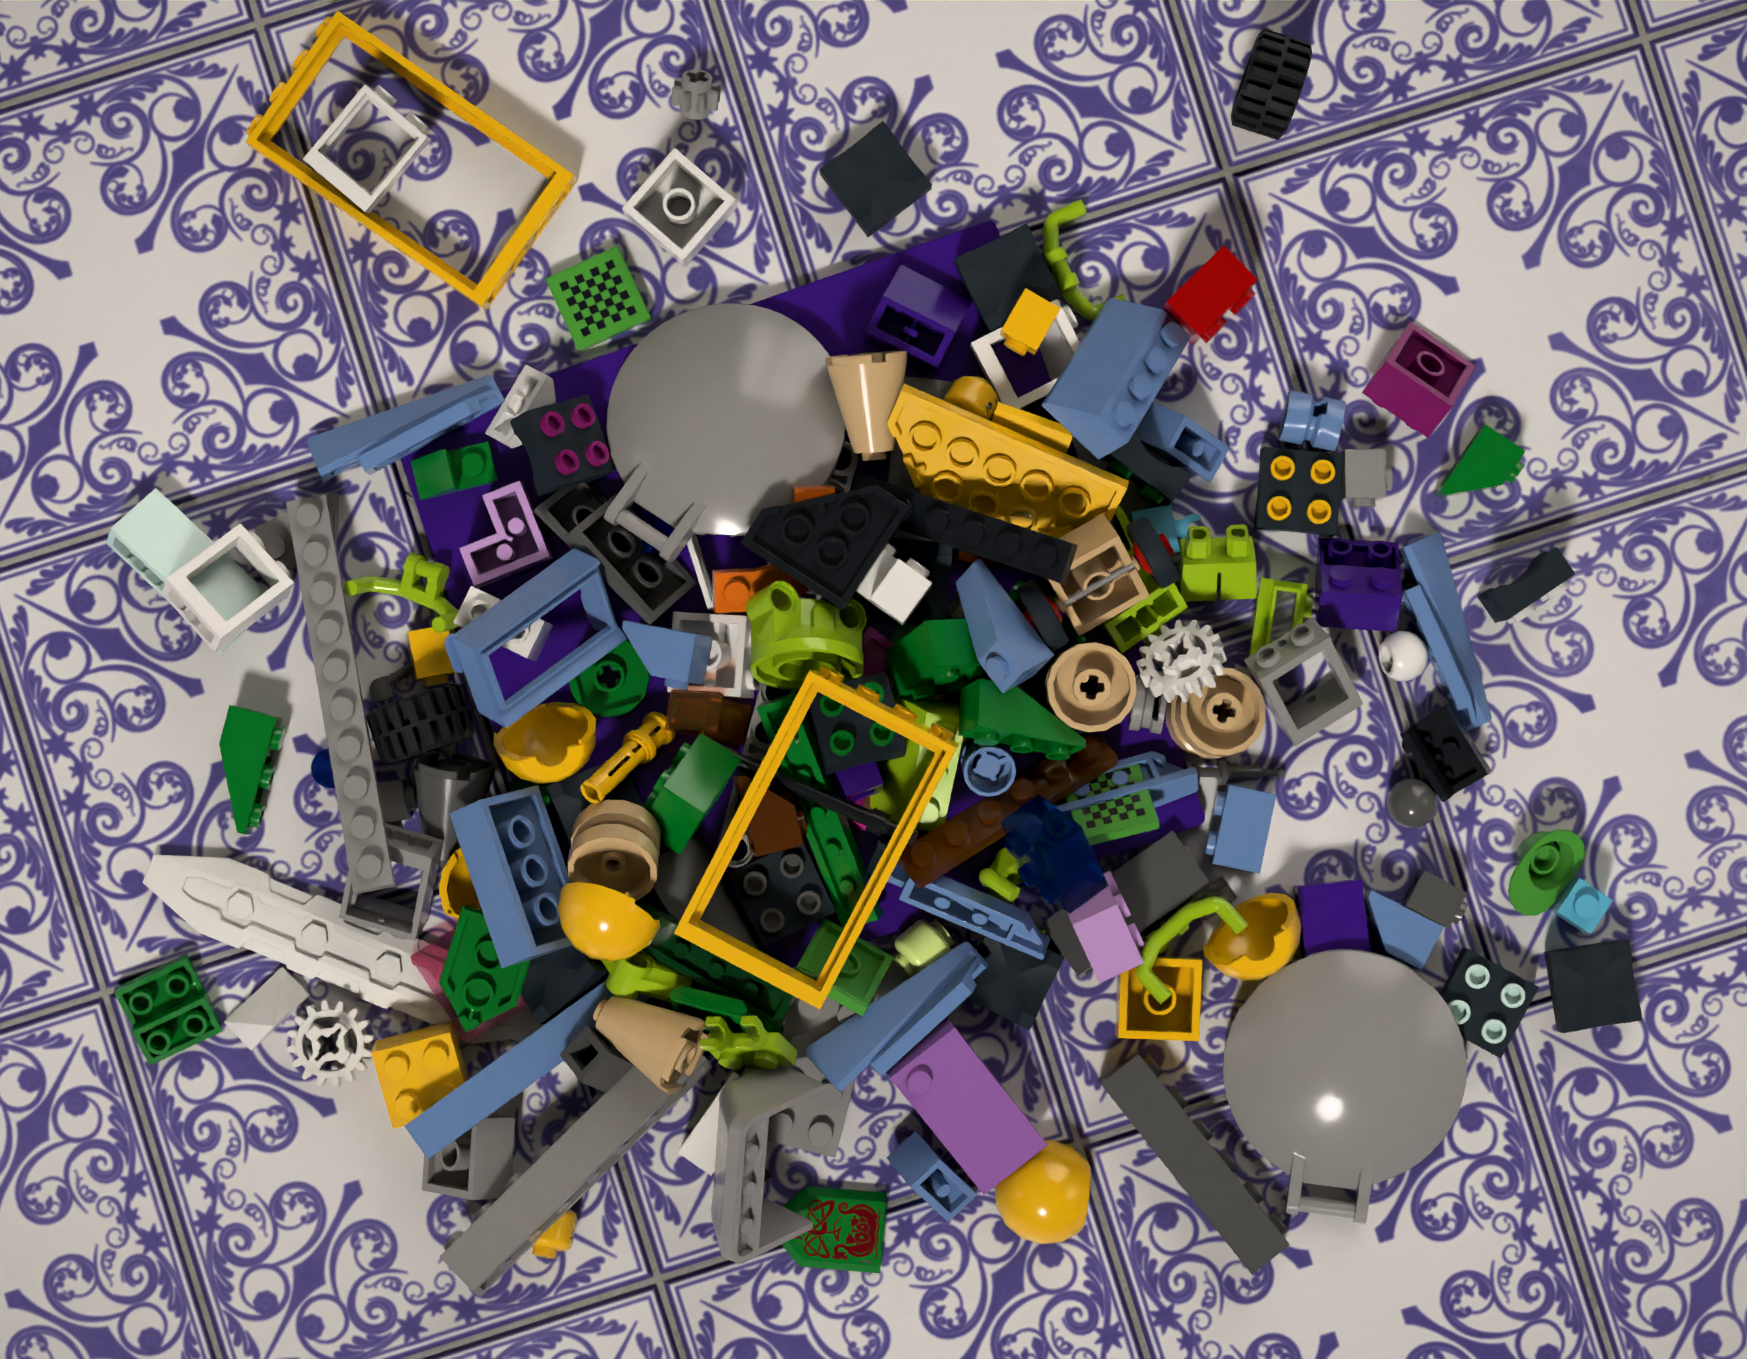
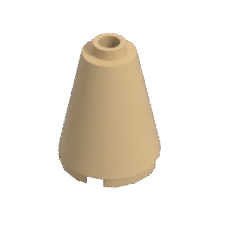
M907 351L869 352L850 356L847 354L826 357L827 370L853 453H862V461L887 459L886 451L894 450L896 437H892L887 422L904 384Z
M613 995L609 1000L604 998L598 1004L593 1014V1020L596 1021L595 1030L661 1091L670 1095L679 1091L682 1085L677 1083L678 1079L683 1073L690 1077L704 1053L699 1044L701 1039L708 1038V1035L703 1033V1029H708L709 1027L705 1025V1021L701 1018L632 999L620 998L616 995Z

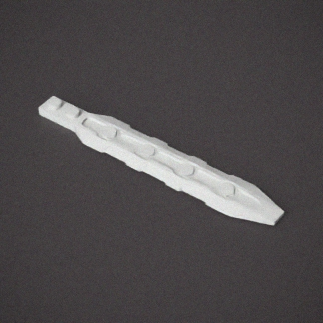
M153 855L142 882L191 927L203 935L238 949L244 947L286 964L287 969L311 979L318 977L361 995V999L382 1008L388 1009L391 1007L433 1025L453 1021L458 1039L470 1044L507 1039L521 1042L545 1025L537 1021L520 994L516 1007L465 1032L452 1004L439 984L448 954L447 950L418 938L416 941L400 939L382 930L357 926L352 921L339 918L341 903L319 894L313 896L271 879L268 873L231 858Z

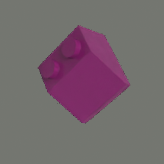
M1409 321L1373 373L1362 393L1369 397L1377 406L1385 408L1404 421L1408 427L1429 438L1453 407L1475 365Z

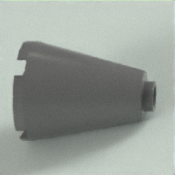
M425 753L416 756L414 761L421 834L444 840L439 866L444 867L452 854L461 848L449 813L478 800L485 799L494 777L495 767H491L490 762L473 756L452 753L451 759L438 760L439 753Z

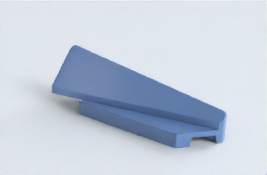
M486 375L308 438L307 444L321 477L326 480L358 463L361 464L366 473L372 475L502 405L505 399L493 377Z
M1434 533L1399 549V555L1414 587L1402 592V600L1419 637L1426 644L1429 652L1428 657L1450 705L1465 729L1469 731L1489 722L1492 716L1443 539L1440 533Z
M1154 751L1119 760L1116 766L1106 772L1139 763L1145 781L1070 803H1066L1065 798L1008 833L1007 838L1010 848L1016 851L1021 860L1077 838L1071 820L1072 810L1148 789L1154 808L1195 793L1198 790V772L1192 766L1188 769H1183L1167 763L1164 755ZM1124 771L1115 772L1112 776L1113 783L1118 786L1125 785L1128 782V774ZM1086 784L1074 793L1079 797H1084L1089 794L1090 786Z
M878 840L866 873L872 875L888 845L887 843ZM898 863L893 869L887 882L903 888L899 900L1043 960L1051 937L1038 930L1027 911L943 875L919 889Z
M963 942L870 1004L863 1016L855 1014L804 1049V1054L839 1092H842L868 1065L882 1077L973 993L977 986L974 979L988 967V963L970 943Z

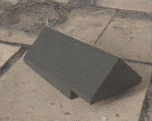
M592 481L557 490L533 511L571 549L575 548L600 560L601 564L598 567L602 579L649 625L697 584L676 559L669 563L659 556V550L620 524L614 526L604 519L607 508L618 493L608 500ZM630 508L629 512H631L632 514H634L635 516H637V515L633 512V510Z

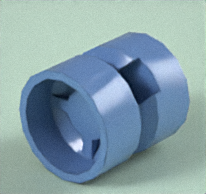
M1289 390L1282 413L1278 440L1301 445L1307 440L1310 441L1312 448L1334 452L1342 429L1345 401L1323 397L1317 402L1314 401L1312 394Z
M965 738L962 742L960 758L964 779L968 787L978 795L987 797L1000 795L1007 791L1014 782L1016 775L1015 762L1010 746L1002 744L983 746L975 744L973 738Z

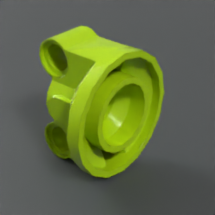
M776 581L750 596L747 600L746 612L751 622L750 672L760 683L774 688L799 691L809 670L812 667L820 670L822 665L844 676L842 682L857 679L863 675L862 631L866 626L867 617L863 606L858 601L852 599L843 611L823 600L798 598L796 590L785 581Z

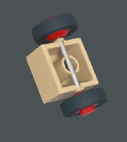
M1104 514L1060 537L1059 539L1077 544L1078 547L1066 584L1046 579L1055 596L1054 600L1056 603L1053 602L1050 596L1043 593L1034 579L1020 585L1016 589V594L1025 609L1022 614L1034 630L1038 632L1051 652L1069 642L1068 636L1062 627V616L1059 610L1065 614L1078 636L1150 596L1137 572L1141 569L1140 566L1144 572L1151 575L1161 589L1168 587L1179 579L1178 571L1171 559V556L1175 553L1163 533L1157 534L1148 519L1141 517L1126 526L1128 536L1133 544L1132 551L1135 557L1133 554H1128L1119 535Z

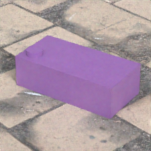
M948 1016L886 1072L983 1195L1047 1146V1143Z

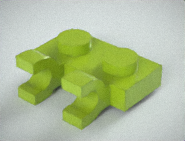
M707 1016L705 1025L709 1027L711 1033H709L708 1038L700 1040L699 1046L703 1050L709 1051L721 1066L733 1070L741 1069L742 1066H758L764 1069H776L777 1066H794L798 1051L779 1032L768 1033L757 1016L741 1017L740 1024L745 1028L746 1033H733L721 1016Z

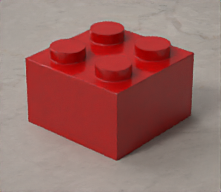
M1223 245L1165 302L1162 309L1191 336L1189 342L1193 346L1200 339L1207 344L1227 323L1223 316L1229 310L1236 315L1251 301L1252 297L1256 294L1251 288L1258 279Z

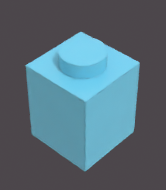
M1574 877L1549 910L1579 931L1591 934L1613 900L1581 878Z

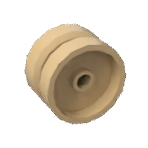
M1096 642L1075 644L1060 652L1049 665L1044 681L1045 698L1052 713L1067 726L1085 732L1106 731L1122 722L1132 709L1137 693L1135 673L1127 658L1113 647ZM1089 679L1094 680L1097 685V689L1092 695H1086L1087 692H1083L1081 687L1082 683L1088 682Z
M1223 668L1225 671L1224 675L1213 676L1217 685L1215 688H1210L1206 685L1201 688L1203 697L1199 698L1193 692L1189 694L1186 703H1183L1180 695H1176L1171 703L1167 702L1166 724L1171 738L1184 752L1197 758L1217 759L1244 751L1258 739L1265 724L1266 705L1260 688L1248 675L1233 668ZM1213 708L1217 711V714H1213Z
M604 800L599 804H591L581 811L572 828L571 847L568 856V877L572 883L598 884L623 894L628 892L629 897L636 901L648 894L657 880L658 857L661 847V828L655 817L642 806L626 800Z

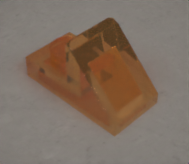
M671 690L664 730L697 737L702 733L713 741L741 747L746 741L751 706L724 700L723 693Z

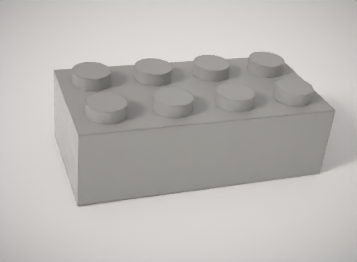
M873 996L870 1004L874 1002L875 996ZM796 997L787 1014L782 1034L798 1051L794 1066L787 1067L825 1084L824 1092L770 1116L767 1141L835 1158L855 1079L842 1092H839L804 1054V1049L857 1013L829 997L825 999L820 1010Z

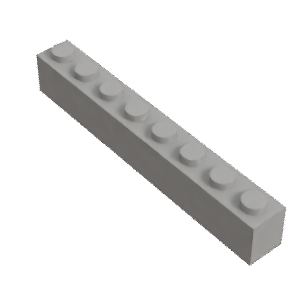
M702 1055L690 1077L684 1073L681 1075L677 1083L682 1085V1087L672 1095L661 1091L633 1065L607 1093L599 1091L590 1101L592 1107L581 1117L575 1116L569 1120L561 1130L562 1136L552 1146L547 1144L542 1147L532 1158L533 1165L523 1175L518 1173L510 1178L502 1189L504 1193L493 1204L488 1202L483 1205L473 1217L475 1222L464 1233L462 1231L455 1233L445 1243L444 1249L446 1251L439 1257L476 1295L481 1297L712 1068L707 1058Z

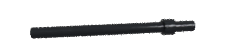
M718 743L742 759L737 769L752 776L756 775L762 763L761 761ZM779 769L770 783L866 826V831L880 837L883 834L892 837L899 822L890 819L891 814L874 808L873 811ZM913 831L907 843L908 845H914L919 831Z

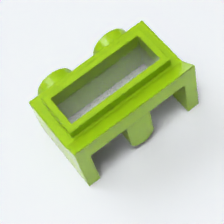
M1264 577L1257 579L1258 594L1256 608L1253 610L1251 626H1253L1250 649L1246 650L1245 658H1248L1261 647L1272 643L1288 633L1295 626L1302 624L1303 617H1311L1314 595L1307 593L1308 584Z

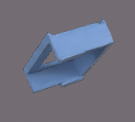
M573 548L457 633L446 637L444 645L453 670L458 673H465L480 714L506 728L628 639L617 626L598 567L601 564L600 560ZM580 589L581 600L588 621L592 624L593 629L599 632L504 701L488 655Z

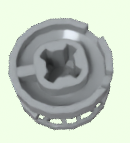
M1136 674L1137 693L1133 707L1129 711L1128 730L1139 731L1142 727L1148 728L1150 733L1161 734L1167 701L1163 693L1157 697L1155 718H1152L1155 697L1152 695L1149 687L1145 688L1140 675Z

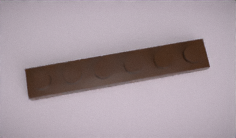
M1087 732L1082 736L1086 739V748L1071 754L1070 758L1066 760L1044 759L1017 776L1007 791L1000 795L982 798L917 839L913 846H906L897 863L916 886L921 889L1118 764L1117 754L1097 732Z

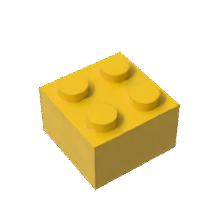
M1157 956L1152 971L1173 993L1162 1004L1141 984L1136 975V967L1117 975L1115 1035L1118 1038L1199 1041L1202 960L1200 958Z
M453 1021L376 1040L371 1054L393 1129L405 1126L469 1080Z

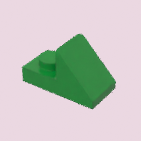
M488 441L450 451L446 448L411 461L420 500L499 482Z

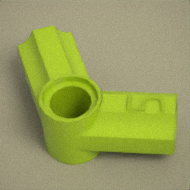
M642 950L628 959L612 962L601 960L609 972L605 984L611 993L620 998L636 999L642 994L671 1002L669 995L672 990L680 986L691 988L692 979L663 962L654 960L652 956Z

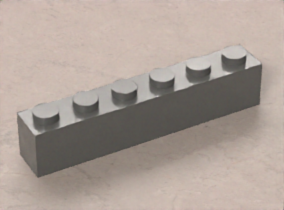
M1135 1051L1099 1080L1100 1084L1253 1275L1290 1245L1283 1236L1289 1230L1275 1212L1267 1216L1258 1204L1264 1198L1253 1184L1248 1180L1242 1185L1233 1172L1239 1167L1226 1150L1222 1149L1217 1153L1208 1140L1214 1135L1203 1121L1198 1117L1192 1122L1184 1112L1183 1108L1188 1103L1173 1085L1167 1090L1158 1077L1164 1072L1149 1054L1142 1058Z

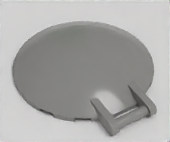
M721 303L691 309L667 320L651 331L638 343L625 360L614 381L609 397L606 424L608 444L616 470L625 485L607 508L604 519L614 526L620 524L659 550V556L671 563L678 557L693 534L704 536L706 534L730 535V537L746 535L762 509L792 503V487L825 486L840 459L845 443L846 427L826 366V357H829V354L820 342L808 330L783 314L767 308L740 303ZM636 503L674 528V531L667 537L629 512L630 508Z
M1352 949L1326 950L1309 954L1308 957L1288 964L1277 973L1266 977L1257 985L1258 987L1247 998L1245 1003L1240 1006L1232 1021L1224 1049V1087L1232 1115L1246 1139L1270 1163L1289 1174L1285 1214L1298 1215L1299 1211L1353 1218V1223L1366 1224L1372 1184L1398 1176L1420 1163L1439 1145L1450 1130L1458 1115L1464 1096L1467 1075L1466 1052L1458 1023L1450 1007L1431 983H1428L1420 975L1412 971L1410 967L1390 957L1373 952ZM1302 1183L1356 1190L1355 1202L1302 1196Z

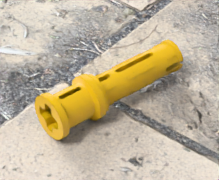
M650 712L644 717L642 725L637 730L628 732L624 736L622 747L588 780L581 784V792L585 799L593 804H599L635 767L652 761L656 755V750L661 745L670 743L675 737V728L669 718L659 712ZM657 726H660V730L658 732H655L654 729ZM617 766L620 767L612 776L608 775Z

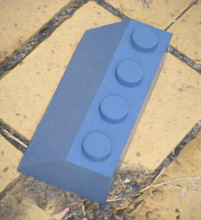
M1110 298L1101 308L1041 406L1099 460L1129 442L1191 336L1163 309Z
M536 785L481 799L449 813L501 968L572 946V943L563 932L558 912L561 888L567 883H571L568 877V871L539 786Z

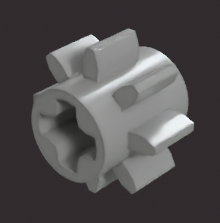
M698 69L688 70L683 73L682 79H674L671 105L680 106V113L686 118L694 120L704 119L709 116L710 110H718L721 84L712 83V75L706 71Z

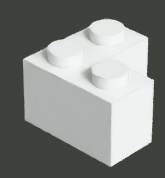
M888 544L859 587L857 593L903 626L931 588L932 582L927 579L930 572L912 558L907 563L900 559L897 560L893 557L897 550Z

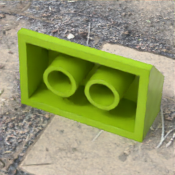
M891 690L895 704L902 705L918 715L915 721L929 728L932 723H936L953 732L952 740L959 743L915 829L931 831L946 821L963 742V736H959L960 704L932 698L915 701L913 696L896 697L895 691ZM904 737L907 750L904 757L876 762L884 785L881 793L870 796L871 809L877 808L891 814L890 819L896 822H900L935 755L933 751Z

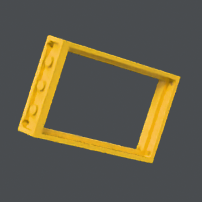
M337 10L332 18L327 16L319 25L315 33L318 39L309 51L304 49L297 56L292 66V69L295 71L287 83L282 81L276 86L269 98L272 104L263 116L258 114L252 120L251 125L246 131L249 137L245 142L253 150L487 311L577 183V179L574 174ZM344 38L357 45L551 180L478 285L374 212H364L328 180L272 142Z
M824 665L821 666L820 670L814 667L809 670L674 931V934L819 1010L959 744L952 740L953 732L936 723H932L929 728L915 721L918 715L902 705L895 704L893 709L879 702L881 695L860 684L857 689H854L842 683L844 676ZM817 692L933 751L935 755L816 981L700 919Z

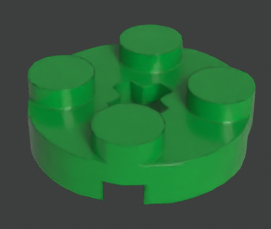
M625 640L569 682V686L576 701L584 708L589 709L591 713L604 717H617L635 709L645 698L650 682V673L632 644ZM606 665H610L613 671L619 670L621 678L615 680L616 687L609 689L607 683L600 684L598 681V676L604 674L603 667Z

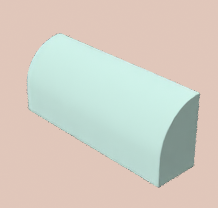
M157 488L110 528L106 541L109 547L160 594L166 578L214 543ZM226 553L189 580L225 621H228L266 592ZM245 629L243 632H241L238 636H236L234 639H232L219 650L223 652L247 629Z

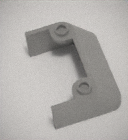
M777 1066L776 1069H757L727 1084L719 1096L711 1217L722 1256L737 1264H743L813 1229V1221L766 1198L763 1199L769 1117L824 1092L825 1084L787 1066Z

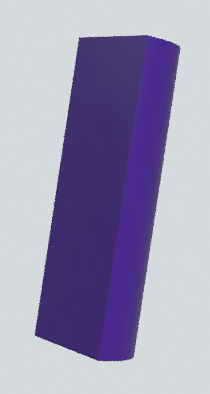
M1342 880L1293 886L1295 905L1301 923V958L1308 957L1312 953L1337 949L1370 952L1362 880Z

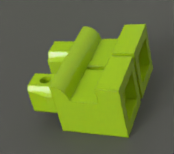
M1245 524L1230 525L1226 528V537L1211 538L1210 529L1205 526L1189 527L1186 539H1180V564L1177 567L1179 579L1177 580L1178 589L1184 601L1216 600L1217 580L1220 600L1257 599L1256 556L1253 538L1249 536L1247 526Z

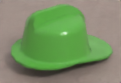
M1557 829L1551 832L1539 831L1533 833L1522 841L1516 854L1517 866L1510 878L1508 888L1510 903L1517 912L1525 916H1537L1547 911L1556 902L1583 865L1585 848L1579 835L1570 830Z

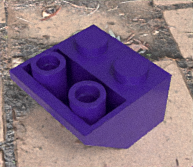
M900 265L865 330V337L892 351H907L908 359L937 373L973 300Z
M1318 538L1314 594L1316 622L1321 627L1396 632L1403 598L1399 544L1397 542Z

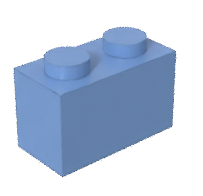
M1227 784L1225 785L1224 792L1217 791L1212 813L1219 816L1216 831L1209 830L1204 854L1210 855L1209 863L1260 874L1276 794Z

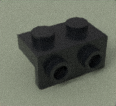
M1450 703L1410 725L1400 734L1403 739L1402 747L1405 754L1411 761L1418 763L1424 773V782L1430 786L1442 802L1450 799L1455 793L1487 776L1492 771Z

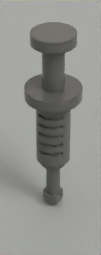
M1220 759L1218 760L1217 767H1200L1198 762H1193L1191 765L1198 772V782L1200 777H1216L1219 786H1225L1227 781H1258L1262 776L1282 778L1285 775V771L1282 768L1262 769L1258 765H1227L1226 760Z

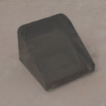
M1219 876L1192 895L1189 901L1191 904L1208 897L1217 896L1224 898L1231 904L1236 900L1237 896L1224 877ZM1214 912L1201 918L1207 921L1217 913Z

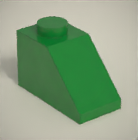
M1485 424L1477 430L1435 491V494L1442 498L1497 488L1503 485L1505 481L1511 484L1525 465L1519 460L1526 451Z

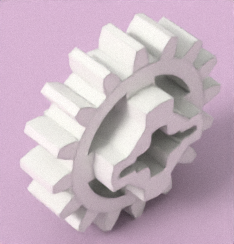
M1176 620L1175 628L1171 630L1167 626L1162 625L1160 626L1162 632L1160 636L1157 637L1152 634L1147 636L1151 644L1150 647L1143 646L1139 648L1143 659L1137 661V666L1145 688L1149 687L1155 698L1163 693L1166 701L1169 703L1172 702L1176 695H1180L1183 703L1188 701L1189 694L1193 692L1199 698L1203 697L1201 688L1205 685L1215 688L1217 685L1213 676H1222L1225 673L1221 663L1226 662L1227 657L1219 635H1214L1208 624L1200 629L1197 620H1192L1188 627H1183L1181 620ZM1200 646L1206 649V654L1202 653ZM1157 668H1161L1164 676L1157 672Z
M329 999L322 1001L321 1011H318L313 1004L307 1006L306 1009L309 1017L297 1015L294 1020L300 1026L299 1030H289L287 1033L289 1037L296 1039L295 1044L286 1048L287 1052L297 1053L298 1056L292 1062V1067L303 1065L305 1071L302 1078L306 1080L313 1074L316 1075V1086L319 1087L324 1085L327 1078H330L333 1088L340 1086L341 1076H344L349 1083L356 1080L353 1070L366 1071L368 1066L362 1059L363 1057H372V1050L366 1048V1044L376 1039L374 1034H365L364 1031L371 1023L370 1020L367 1019L359 1022L357 1016L360 1009L356 1007L350 1012L345 1011L346 1001L343 1000L337 1003L335 1009L332 1008ZM322 1017L340 1018L334 1026L329 1027L316 1022ZM352 1029L357 1038V1050L350 1045L349 1033ZM341 1030L335 1043L340 1049H334L321 1057L327 1044L323 1037L328 1038ZM306 1037L312 1042L313 1054L310 1058L305 1047ZM333 1060L346 1065L338 1070L322 1068L328 1061Z

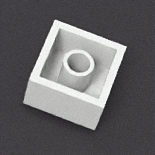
M674 147L623 206L622 210L628 219L686 267L735 211L737 203L731 195Z

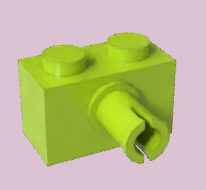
M1141 566V569L1137 572L1150 596L1099 625L1103 633L1121 653L1142 639L1146 646L1150 647L1151 644L1147 636L1149 634L1157 637L1162 634L1160 626L1188 608L1175 583L1161 589L1151 575L1144 572Z

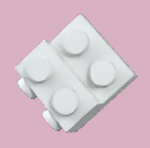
M673 612L672 629L712 637L704 685L689 683L688 690L667 687V692L754 698V690H759L761 683L750 672L751 622L749 617Z

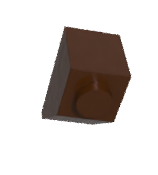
M737 774L732 777L740 806L752 779L745 775ZM767 789L746 830L751 855L756 857L804 845L802 835L807 834V825L802 810L796 811L795 805Z

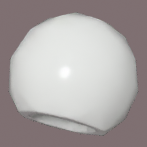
M1398 631L1385 637L1379 646L1378 658L1383 672L1388 677L1396 681H1409L1422 674L1428 665L1429 652L1425 642L1416 634L1410 631Z

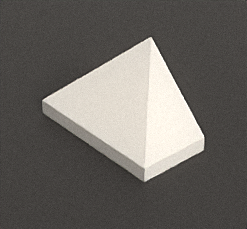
M525 364L485 434L510 448L523 445L514 434L510 420L527 410L556 403L553 379Z
M282 966L230 1015L224 1023L252 1051L293 1013L310 994Z

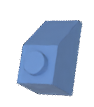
M1154 402L1150 405L1136 431L1141 443L1153 452L1208 482L1213 480L1230 447L1186 415Z
M623 620L622 629L651 676L665 678L664 686L688 690L689 683L704 685L712 637Z
M1366 889L1364 901L1380 950L1390 954V958L1405 964L1410 969L1413 966L1422 970L1444 927L1373 890Z
M917 1131L903 1141L887 1157L888 1161L906 1183L947 1222L977 1196L976 1192Z

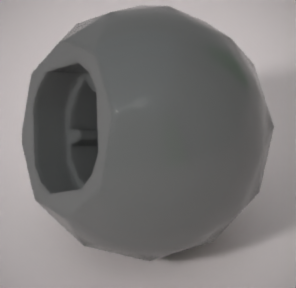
M1406 778L1396 783L1390 790L1386 806L1390 817L1398 825L1417 829L1428 824L1436 815L1438 802L1435 792L1426 782L1417 778Z

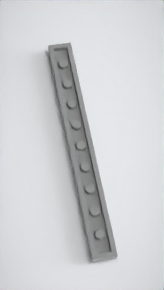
M324 494L288 501L286 506L353 892L360 894L395 887L328 498Z

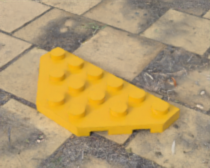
M907 384L903 385L887 422L892 437H896L904 455L903 461L914 486L919 488L921 494L1055 538L1066 535L1101 514H1104L1110 522L1128 487L1129 481Z

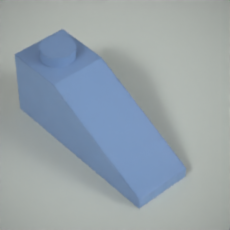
M976 560L956 581V586L977 660L1003 694L1033 677L1054 654L982 560Z

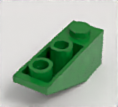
M980 678L961 688L959 736L973 738L975 744L983 746L1007 745L1010 746L1011 751L1017 753L1037 751L1045 753V757L1051 760L1069 759L1071 754L1086 748V739L1017 686L1002 694L993 681Z
M229 705L219 746L237 833L252 834L253 827L259 828L263 819L265 805L260 804L263 789L269 790L275 774V766L270 765L274 750L279 751L282 747L286 728L281 727V717Z

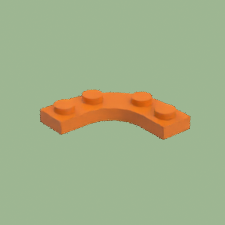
M833 486L792 487V503L834 494L835 488ZM772 564L753 569L712 570L713 611L715 613L746 612V603L750 596L776 581L789 583L796 590L798 597L809 588Z

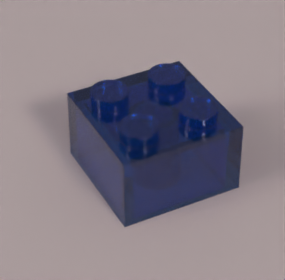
M1039 794L1000 821L1007 836L1003 840L1004 845L1021 865L1017 869L1020 878L1030 889L1038 888L1050 905L1053 906L1057 903L1068 913H1072L1109 886L1081 825Z

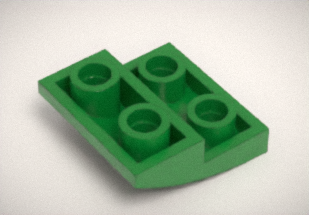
M188 953L114 989V994L132 1025V1034L150 1066L223 1031L215 1008Z

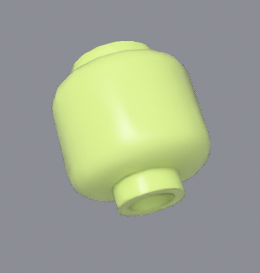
M920 919L895 939V948L899 954L894 960L900 969L910 977L913 973L917 974L951 951V946L955 943L937 920L934 919L929 922L925 919Z

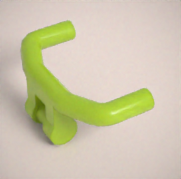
M1080 199L1053 211L1046 217L1043 224V257L1047 266L1050 267L1066 302L1088 321H1094L1105 302L1094 306L1076 289V286L1080 284L1078 277L1069 268L1066 261L1069 257L1064 246L1059 247V226L1087 214L1085 206ZM1123 294L1114 297L1115 299L1126 301Z
M415 552L410 553L405 560L402 580L378 576H363L349 580L344 584V592L348 596H355L366 592L396 595L436 611L440 616L432 620V628L437 633H442L459 626L453 623L459 610L442 597L445 583L449 577V567L439 562L430 563L426 561L424 556ZM421 576L427 578L426 587L419 584Z
M1005 847L997 852L995 861L989 868L980 871L979 880L988 895L1014 905L1012 901L1020 893V888L1016 885L1025 880L1027 870L1020 861L1016 851L1010 847ZM1035 923V925L1037 926L1038 930H1040V931L1046 933V930H1045V929H1043L1042 927H1040L1038 924Z
M1214 896L1188 904L1178 912H1173L1165 919V924L1157 931L1153 930L1144 938L1146 943L1140 954L1144 963L1136 967V975L1141 984L1160 1004L1173 993L1153 973L1152 967L1157 956L1161 955L1169 947L1168 943L1175 936L1180 937L1189 929L1188 924L1192 920L1216 912L1236 935L1249 925L1224 898Z

